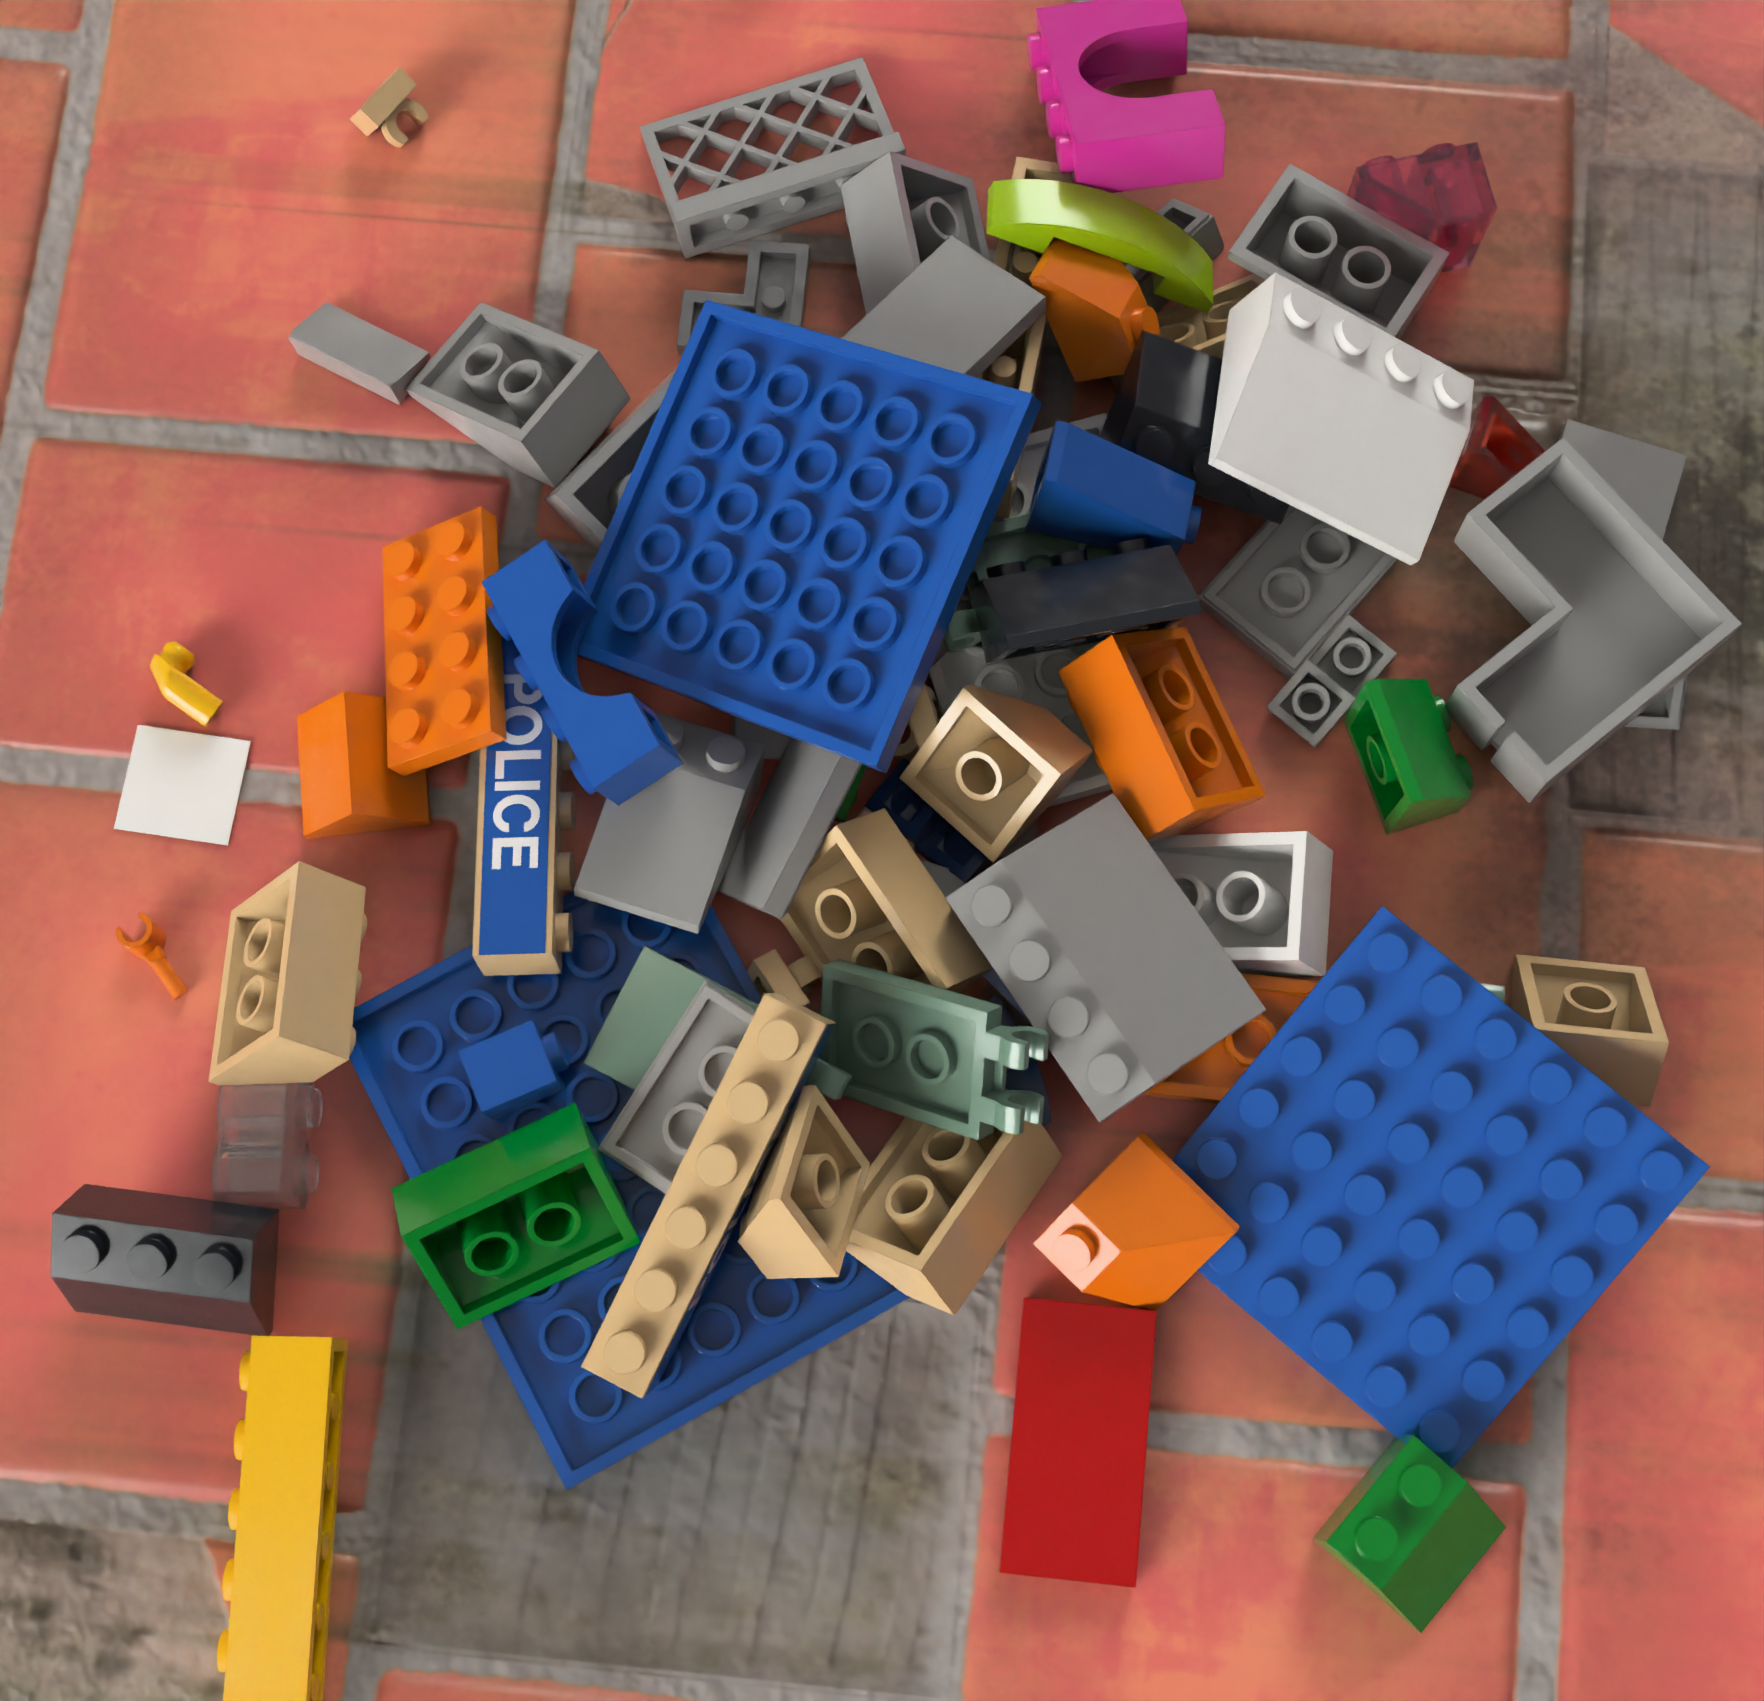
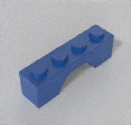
M543 540L482 581L493 603L492 606L486 609L490 620L507 641L511 639L514 641L520 652V655L514 658V664L531 689L534 691L540 689L548 706L541 710L542 716L550 730L561 742L568 741L576 756L575 759L569 762L571 770L581 786L590 795L599 792L619 806L683 764L655 712L631 692L614 696H596L587 694L584 691L577 671V651L586 627L598 610L568 559L550 543Z

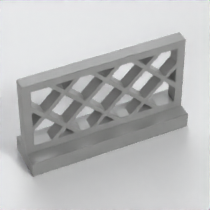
M863 57L640 126L645 147L674 223L677 238L685 259L844 209L840 187L843 183L888 151L906 156V149L899 132H894ZM857 81L860 93L852 106L828 98L833 88ZM791 101L806 106L796 123L772 115L778 105ZM819 111L843 120L833 137L809 129ZM734 119L750 124L740 141L716 132L722 123ZM855 125L878 132L880 136L856 145L845 142ZM763 129L787 137L776 155L753 147ZM680 136L694 141L683 159L661 151L658 144ZM800 142L824 151L821 156L799 163L789 160ZM707 146L730 154L720 173L697 164ZM743 160L768 168L764 174L742 181L733 178ZM668 170L674 172V174L672 175V177H670V174H669V171H668ZM688 177L711 186L707 192L679 200L677 196Z

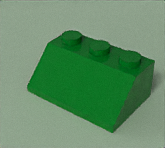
M576 1102L391 1188L400 1235L457 1330L641 1243L602 1152L598 1150L599 1146Z

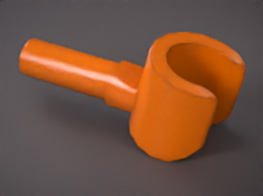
M138 913L140 919L145 922L146 932L136 942L126 931L118 926L115 934L117 941L136 957L146 959L150 967L154 968L174 1000L188 993L187 988L166 959L167 956L162 950L166 943V935L157 923L146 914Z

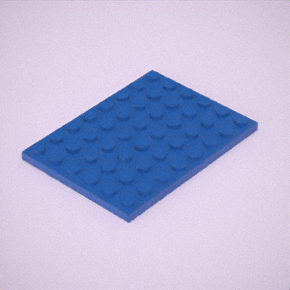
M574 891L563 896V913H571L573 920L572 952H562V974L484 976L472 956L473 945L355 1007L352 1027L356 1031V1042L349 1059L409 1178L417 1177L575 1102L598 1146H600L635 1090L584 1064V1061L644 946H648L760 1004L762 997L748 975L743 962L712 906H710L699 933L696 934L574 896ZM533 1020L543 1030L544 1035L555 1032L562 1045L570 1067L560 1072L566 1090L493 1121L481 1112L458 1051ZM602 1152L642 1243L666 1194ZM752 1192L657 1387L645 1398L641 1399L581 1367L641 1243L480 1320L565 1489L569 1490L911 1297L899 1291L847 1251L845 1252L839 1277L767 1279L738 1242L740 1223L744 1214L748 1211L753 1195Z

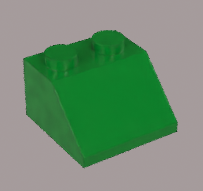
M1375 679L1365 682L1343 720L1386 834L1388 835L1458 813L1472 797L1469 790L1473 789V776L1466 758L1461 753L1455 755L1447 734L1450 731L1451 722L1443 699L1439 695L1433 697L1426 679Z
M1403 1434L1399 1439L1396 1437L1315 1534L1313 1539L1413 1628L1422 1633L1504 1531L1506 1526L1465 1479L1417 1437Z

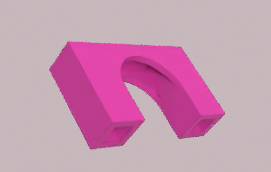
M1094 0L1036 8L1037 33L1027 34L1028 60L1031 71H1036L1040 104H1046V121L1050 139L1056 138V157L1060 174L1070 173L1072 183L1101 189L1110 193L1223 178L1225 122L1213 89L1148 98H1125L1101 92V90L1122 83L1187 75L1188 20L1180 0Z

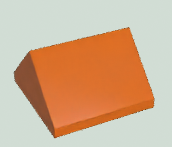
M343 691L297 716L303 831L306 839L431 825L428 769L402 776L388 768L386 697Z

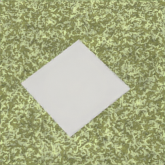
M138 725L114 829L228 846L251 741Z

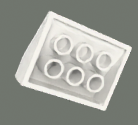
M1275 272L1229 310L1208 464L1409 565H1413L1420 560L1470 432L1474 380Z

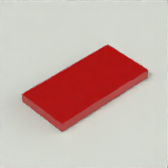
M1023 1298L999 1566L1000 1573L1136 1588L1157 1311Z

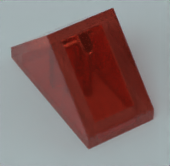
M1495 396L1483 397L1471 415L1470 432L1448 487L1486 499L1542 455L1545 450Z

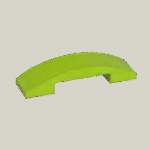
M1041 179L993 181L988 189L986 234L1042 254L1055 237L1152 272L1154 294L1207 313L1214 305L1213 261L1189 234L1159 213L1125 197L1101 189L1062 181Z

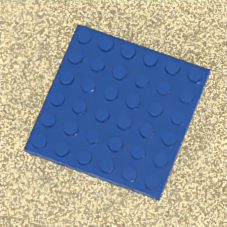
M706 300L585 580L584 587L598 612L589 622L581 637L577 656L887 773L1041 408V402L1034 394Z
M1383 906L1378 909L1172 1158V1161L1240 1226L1238 1231L1197 1271L1397 1439L1403 1434L1414 1435L1452 1469L1710 1168L1708 1164Z

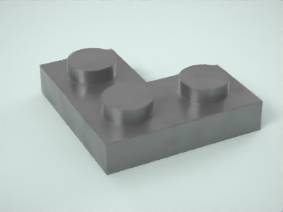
M750 239L744 294L684 290L677 338L679 356H682L706 300L803 327L811 259L810 244Z

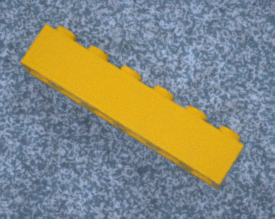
M251 1336V1349L245 1350L242 1355L239 1382L242 1391H247L245 1419H239L234 1434L235 1458L242 1460L240 1488H235L232 1491L228 1508L230 1529L236 1530L234 1558H229L226 1563L222 1584L224 1599L231 1601L229 1629L222 1631L217 1648V1667L219 1672H225L223 1701H323L348 1339L334 1337Z

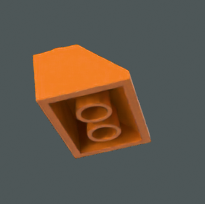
M1186 626L1112 634L1058 671L1068 692L1069 704L1079 716L1094 748V757L1098 766L1106 774L1115 796L1148 842L1179 835L1266 796Z

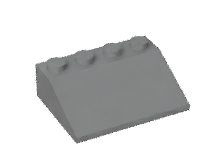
M1114 793L999 860L946 897L956 915L1033 1027L1043 1029L1049 1033L1048 1049L1100 1123L1266 1011V1008Z

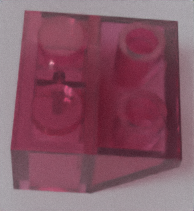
M1477 142L1455 146L1452 143H1441L1426 149L1421 154L1397 159L1389 155L1373 158L1362 166L1356 167L1347 196L1449 252L1450 254L1441 272L1470 267L1497 210Z

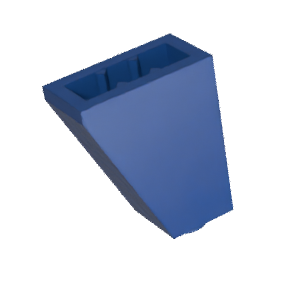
M1056 420L1037 472L1025 530L1105 549H1110L1111 545L1120 542L1148 538L1150 548L1171 545L1177 556L1183 543L1191 545L1194 543L1199 528L1202 508L1192 505L1195 481L1070 423Z

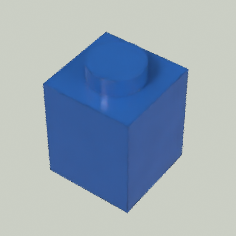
M533 1020L458 1051L480 1110L493 1121L566 1090L560 1072L570 1067L562 1045L555 1032L544 1035L543 1030Z

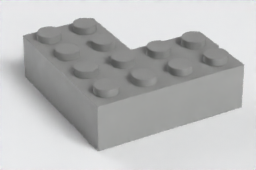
M1563 437L1468 512L1453 541L1532 626L1458 684L1447 701L1446 707L1449 716L1481 751L1490 744L1497 749V752L1490 761L1524 799L1531 803L1718 651L1742 623Z

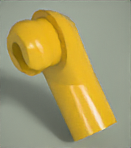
M176 641L168 642L163 647L160 655H153L150 663L151 671L160 691L169 702L206 726L218 712L224 701L186 675L188 669L195 662L194 654Z

